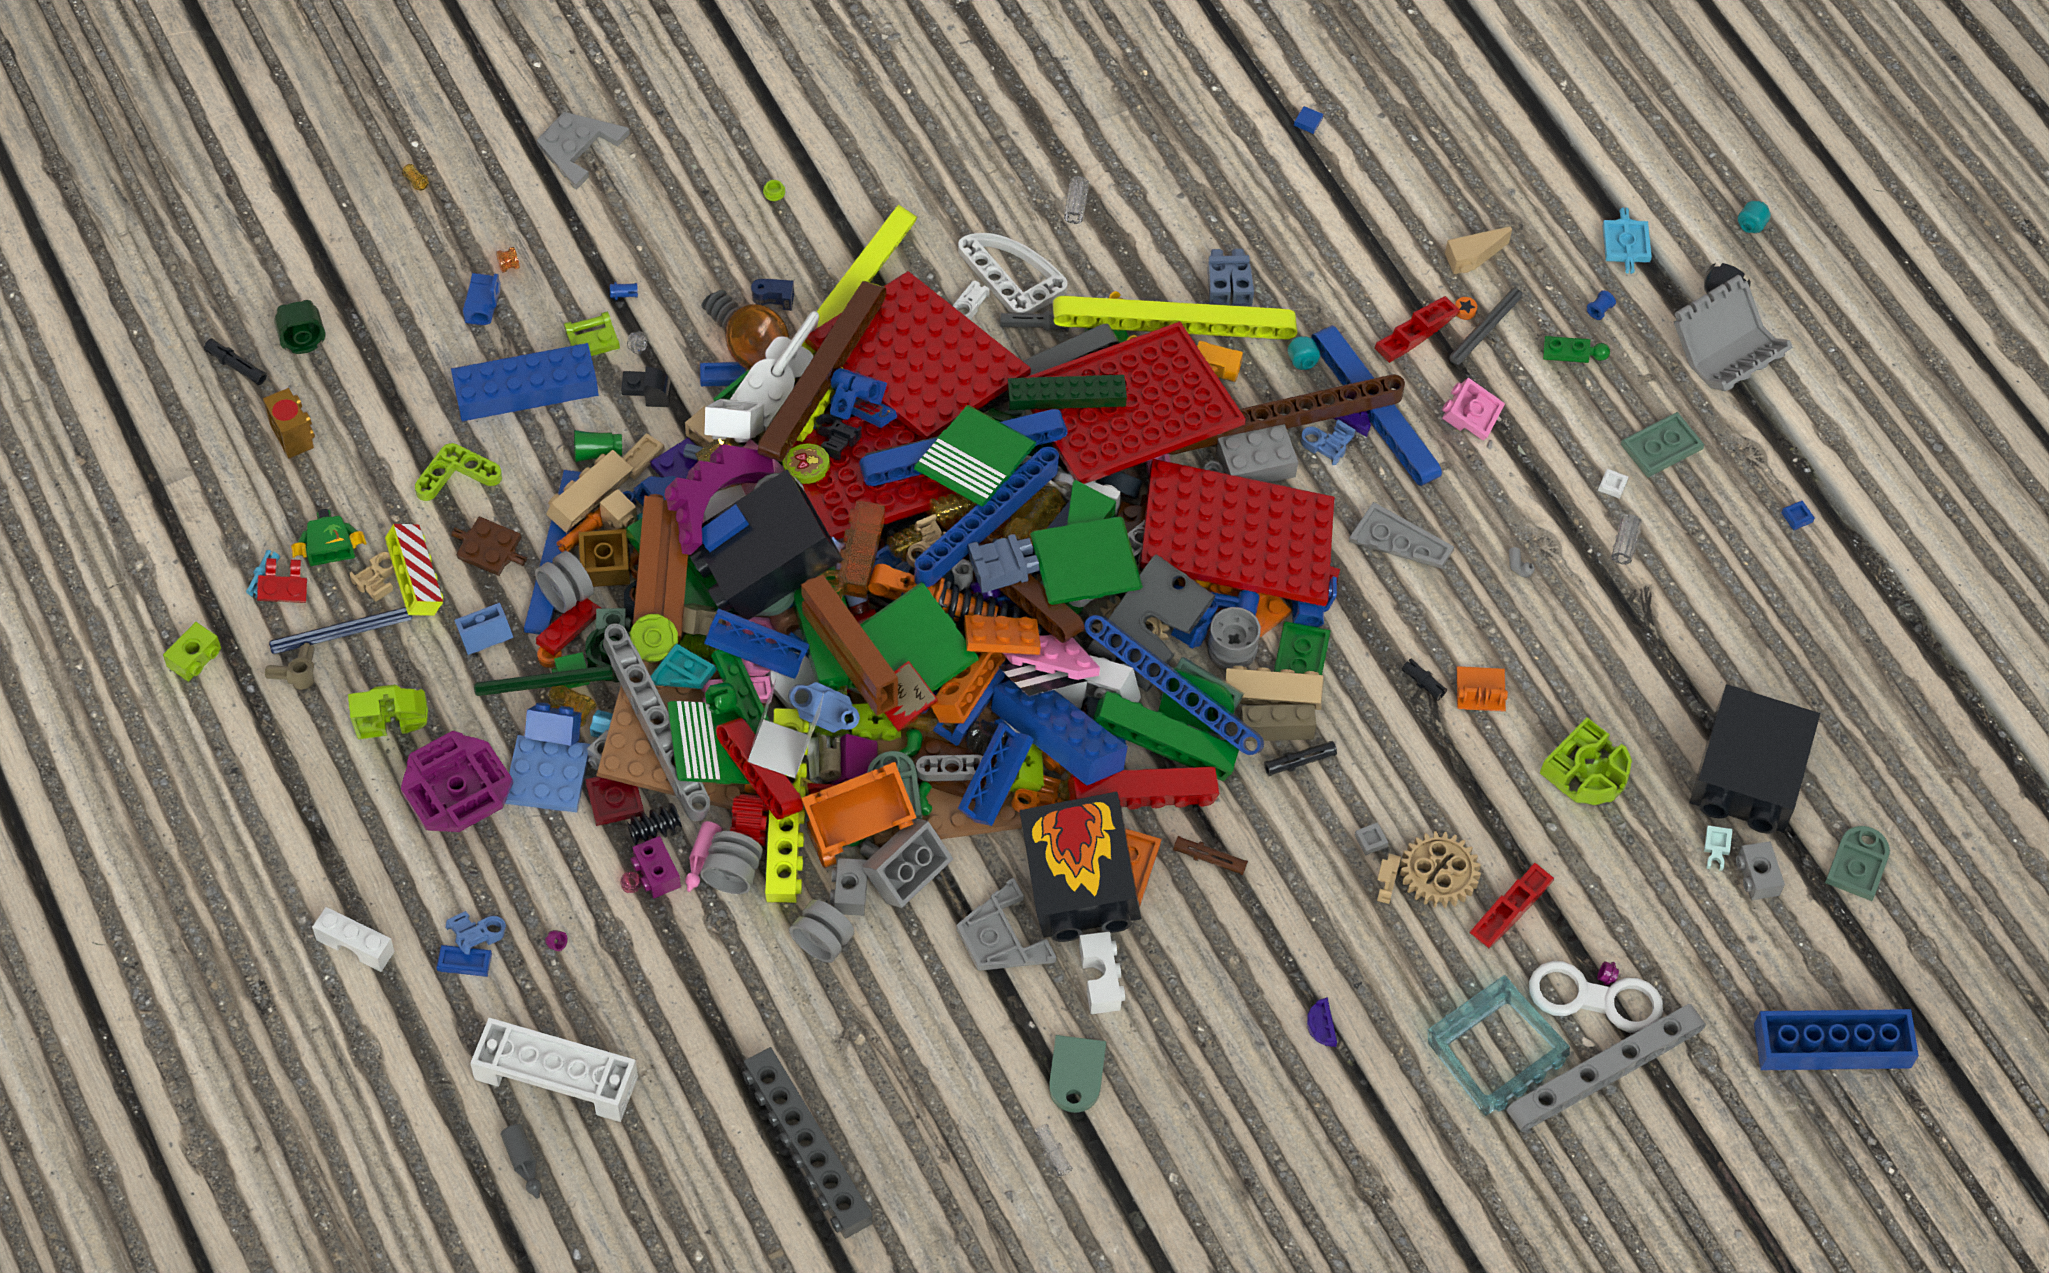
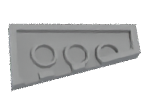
M1375 502L1372 503L1349 537V542L1441 569L1454 551V546Z

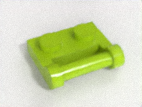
M608 311L601 313V316L572 324L571 322L564 323V329L570 346L588 343L591 356L620 349ZM603 324L605 327L576 336L574 332Z

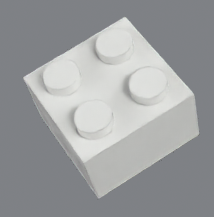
M719 399L705 407V435H711L712 439L725 440L726 437L735 438L736 442H748L751 438L764 431L765 403Z
M1090 655L1100 667L1099 676L1084 678L1087 680L1084 700L1087 696L1102 698L1108 691L1117 693L1129 701L1139 702L1141 695L1132 667L1127 664L1109 661L1104 657L1098 658Z

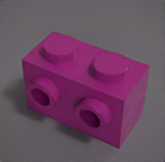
M660 836L632 847L633 857L630 860L636 872L640 870L643 876L640 878L645 892L650 891L653 899L681 888L680 875Z

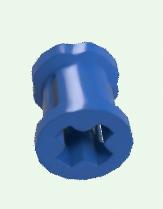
M1605 290L1600 291L1597 296L1598 298L1587 305L1588 314L1596 320H1601L1605 316L1604 313L1616 305L1614 296Z

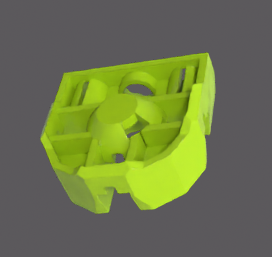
M394 684L374 687L367 692L348 694L350 719L358 740L387 736L386 723L391 722L392 717H395L396 721L400 722L402 734L419 730L427 724V698L422 689H405Z
M1586 717L1544 760L1540 774L1573 801L1598 805L1614 801L1625 789L1632 759L1626 746L1621 743L1618 747H1613L1612 742L1609 741L1610 734ZM1576 746H1579L1580 748L1575 754L1573 761L1568 756L1574 751ZM1603 749L1610 754L1608 759L1606 757L1604 759L1601 758L1602 754L1600 752ZM1585 759H1594V763L1586 764ZM1575 777L1582 782L1577 792L1571 791L1568 786Z

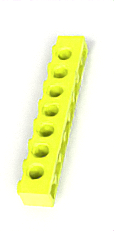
M774 709L773 723L801 733L809 732V722L799 718L797 709ZM808 746L804 755H808ZM802 759L795 778L785 775L788 779L795 781L792 785L801 798L806 796V786H802V778H807V763H803ZM805 809L783 819H776L769 810L765 888L767 902L797 903V894H802V879H798V871H803V856H799V847H804V832H800V824H805ZM784 825H791L793 827L790 831L781 830V827ZM783 848L792 850L787 855L779 853ZM783 871L791 873L787 878H780L778 876Z

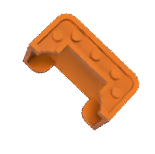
M895 762L801 798L822 853H828L830 857L844 852L843 846L898 825L901 830L914 824L912 819L917 818Z

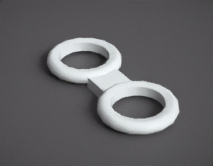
M1550 961L1541 964L1532 973L1529 980V993L1533 1002L1542 1011L1553 1016H1567L1576 1013L1580 1008L1603 1014L1606 1013L1608 1019L1617 1028L1629 1033H1636L1660 1020L1663 1014V1000L1658 990L1649 982L1639 978H1623L1607 987L1587 982L1583 973L1574 965L1564 961ZM1552 972H1561L1569 975L1578 987L1577 998L1565 1005L1551 1003L1543 997L1540 991V980L1546 974ZM1625 989L1639 990L1649 997L1652 1003V1014L1646 1020L1640 1022L1624 1019L1618 1014L1614 1006L1615 996Z

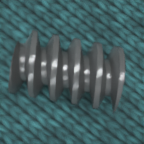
M722 289L712 293L703 300L701 304L702 309L706 310V313L731 338L740 337L747 328L749 315L743 313V309L738 307L737 302L732 301V297L727 295L725 290Z

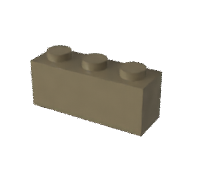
M1314 704L1242 706L1240 720L1260 734L1264 741L1314 739L1316 730ZM1253 737L1247 739V741H1257Z

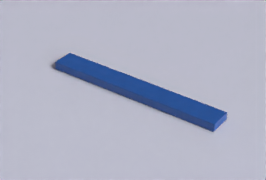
M564 470L558 494L561 495L564 492L565 486L570 481L576 482L582 472ZM553 520L550 523L540 566L546 562L552 563L553 558L562 553L558 548L560 546H557V542L569 533L563 531ZM537 580L528 609L524 632L540 635L551 625L555 608L541 591Z

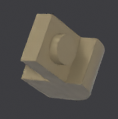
M695 603L684 605L682 631L693 635H707L710 624L717 612L714 611L715 607ZM719 619L718 623L726 625L725 620Z

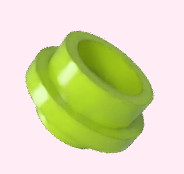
M770 180L764 186L763 194L770 201H778L785 196V187L778 180Z

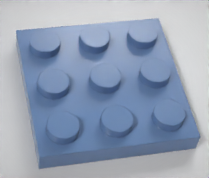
M517 735L509 771L513 784L505 804L577 813L588 764L587 748L590 744L576 742L570 746L527 739L525 736Z

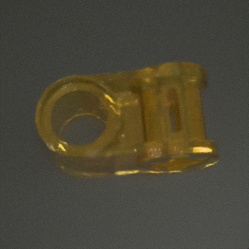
M563 685L553 686L548 693L550 708L559 709L561 706L574 708L576 712H582L580 727L585 726L587 716L597 706L590 697L575 692ZM560 698L564 699V701L562 702L555 701L556 699Z

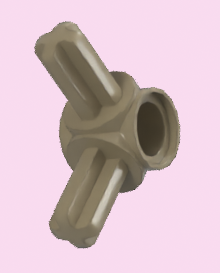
M304 643V645L300 646L298 658L289 662L288 666H266L265 677L267 679L287 680L288 684H293L295 688L300 690L311 687L314 683V663L312 662L315 651L314 646L309 643Z

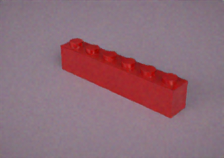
M1215 767L1123 770L1090 785H1085L1072 774L1067 782L1070 800L1118 791L1121 807H1127L1132 810L1142 806H1151V808L1157 809L1167 805H1175V807L1181 808L1191 804H1198L1201 807L1213 804L1220 794Z

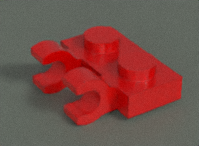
M266 558L265 576L258 575L257 601L306 603L307 578L300 577L301 560L291 559L290 576L281 577L275 576L276 559Z

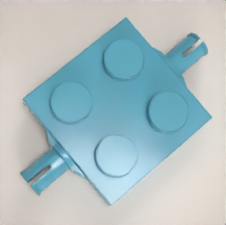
M1623 207L1619 210L1621 219L1603 221L1605 260L1624 262L1625 272L1629 274L1630 271V274L1635 272L1634 262L1651 261L1648 221L1630 219L1629 209L1625 208L1624 211Z

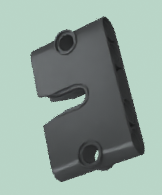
M1156 554L1139 575L1143 588L1127 592L1109 617V620L1165 663L1169 664L1174 654L1156 634L1147 629V619L1156 617L1167 626L1190 634L1212 604L1215 595ZM1184 578L1186 581L1184 588L1180 590L1175 589V580ZM1115 634L1112 637V645L1116 648L1121 645L1122 638L1120 635ZM1095 639L1088 648V651L1098 658L1104 657L1115 663H1118L1120 659ZM1133 649L1131 659L1134 662H1138L1141 659V652L1138 649ZM1156 663L1152 664L1150 674L1157 677L1160 674V666ZM1134 670L1138 686L1148 692L1154 684Z

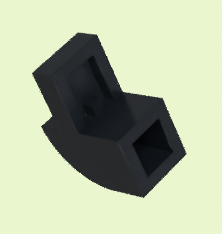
M647 366L645 372L623 371L622 395L645 396L646 407H669L671 385L670 378L665 372Z

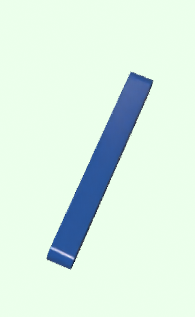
M1331 325L1311 335V338L1317 345L1320 356L1342 385L1374 379L1335 326ZM1395 405L1366 411L1370 423L1417 485L1422 486L1441 477L1442 470L1439 463Z
M1057 409L1001 422L1036 441L1035 446L1060 440L1068 433L1061 411ZM937 438L864 456L859 461V466L865 484L877 486L921 475L922 473L915 470L914 467L935 443Z
M1052 447L1040 449L1003 483L985 506H975L915 560V583L918 585L922 582L926 587L934 585L969 553L968 544L977 542L979 545L1053 479L1058 473V451Z
M1093 615L1086 620L1085 630L1092 638L1241 752L1247 755H1254L1262 751L1264 740L1260 734L1108 618ZM1097 619L1103 624V629L1099 633H1096L1092 628L1093 622ZM1115 634L1120 635L1122 638V643L1117 648L1111 642ZM1133 649H1138L1141 652V659L1138 662H1134L1131 659ZM1154 663L1158 664L1161 669L1157 677L1150 674V667ZM1172 678L1178 679L1180 683L1179 689L1175 692L1169 688V682ZM1193 692L1199 697V702L1196 706H1192L1188 702V697ZM1211 707L1216 708L1219 713L1215 721L1210 720L1207 716V712ZM1230 722H1234L1238 727V732L1234 736L1229 735L1227 732V725ZM1249 737L1257 740V748L1254 751L1249 750L1246 746V741Z

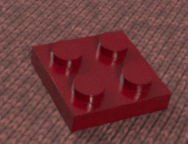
M602 777L585 779L596 826L630 819L633 815L640 817V813L644 812L638 786Z

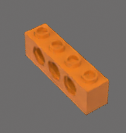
M974 651L979 660L943 684L936 695L938 702L931 706L939 723L965 722L999 670L998 666H1001L1006 659L1003 653Z

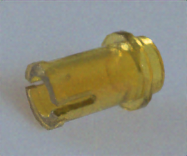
M413 164L404 166L402 175L412 183L414 189L422 191L427 188L429 181L425 174H421Z

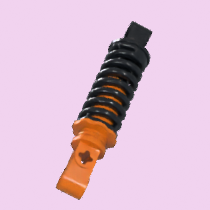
M877 564L873 568L868 590L874 595L895 601L902 592L905 594L917 584L915 583L914 575L894 569L886 564ZM943 577L934 585L927 587L945 613H948L953 621L958 622L957 629L959 631L964 629L965 615L978 614L991 617H1028L1033 619L1025 611L1022 610L1020 612L1019 607L1015 604L1009 608L1004 600L996 604L993 596H988L984 600L981 592H975L971 597V590L967 587L959 592V586L956 583L951 584L952 582L945 580ZM1037 623L1039 636L1051 635Z

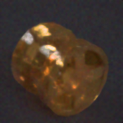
M514 246L510 247L507 251H496L502 273L507 272L510 268H520Z

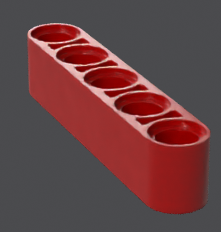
M737 718L717 726L716 735L719 742L776 819H783L803 810L801 796L784 774L748 762L755 734L743 718Z

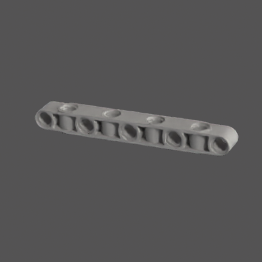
M611 624L606 628L603 646L611 665L676 797L691 820L701 821L708 814L710 798L702 782L679 781L677 779L676 767L671 764V762L675 761L669 713L626 629L620 624ZM617 636L621 640L612 641L609 637ZM637 677L641 682L634 683L630 678ZM658 719L662 723L655 725L650 720ZM694 803H700L701 805H703L704 808L698 810L695 809L692 805Z
M1687 1004L1521 1097L1507 1108V1112L1521 1132L1527 1131L1697 1035L1706 1027V1023L1692 1004ZM1664 1030H1670L1674 1035H1669ZM1623 1053H1628L1633 1058H1627L1623 1055ZM1586 1076L1591 1079V1082H1586L1581 1077ZM1539 1100H1545L1550 1105H1542Z

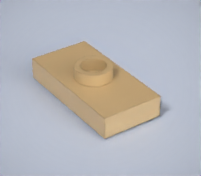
M646 433L622 457L633 467L630 477L636 480L651 464L650 461L658 457L665 450L664 444Z

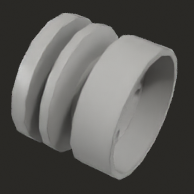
M1230 607L1218 612L1210 626L1208 640L1210 659L1218 667L1225 670L1227 668L1232 669L1233 666L1247 668L1251 665L1257 656L1261 626L1258 619L1250 611L1238 607Z
M733 831L717 832L712 838L709 855L705 858L701 869V878L708 885L722 892L730 894L747 893L751 889L755 878L754 870L759 866L763 848L758 842L744 834Z

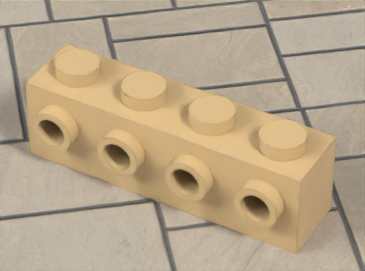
M614 450L607 455L602 454L599 456L591 469L589 467L585 468L576 482L570 481L565 486L564 492L561 495L557 493L549 500L548 504L550 506L546 515L566 533L600 505L603 499L629 479L633 467Z
M1233 666L1232 669H1226L1225 682L1245 693L1239 704H1314L1315 710L1322 709L1324 678L1323 675H1319L1317 672L1307 671L1305 674H1297L1295 671L1288 669L1281 670L1280 672H1271L1268 668L1247 670L1243 666Z

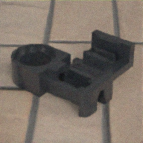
M822 414L816 418L817 433L829 438L827 442L824 441L821 444V447L825 449L831 458L840 460L841 452L848 445V441L849 447H852L862 437L861 426L858 428L848 426L842 423V418L831 414ZM825 423L832 424V425L829 426V427L821 426L822 424H825Z

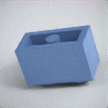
M500 603L454 620L468 655L513 638Z

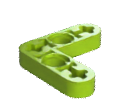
M449 443L441 448L416 481L415 491L420 500L430 501L436 497L455 470L487 486L498 485L502 480V471L498 464L462 446ZM469 461H476L478 463L475 468L465 467V464ZM437 468L445 470V473L441 476L432 474ZM493 472H495V475H490L489 477L487 476V473L492 474Z

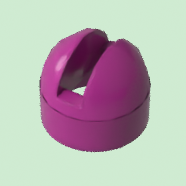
M559 930L550 931L545 938L547 947L555 951H562L568 941L566 933Z

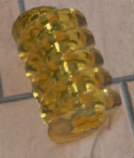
M950 493L946 498L940 496L938 500L932 498L929 501L931 515L935 514V521H939L943 527L946 526V519H949L950 523L954 524L955 516L960 521L964 514H968L978 505L958 493L955 495Z
M913 524L910 528L903 529L901 533L897 532L893 537H888L887 545L895 557L900 558L903 562H907L906 555L909 547L922 541L923 536L921 532L916 531L915 524ZM915 551L911 553L912 558L916 557Z

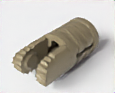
M820 735L818 737L819 777L827 781L837 780L841 777L840 737H834L832 748H827L826 735Z

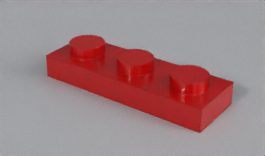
M588 598L582 602L577 601L576 606L563 613L536 637V644L555 656L596 619V609L602 608Z

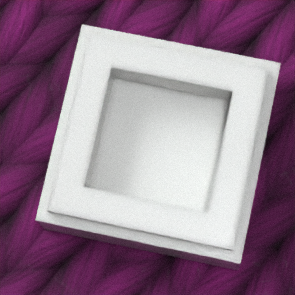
M1607 469L1598 491L1620 499L1629 477Z

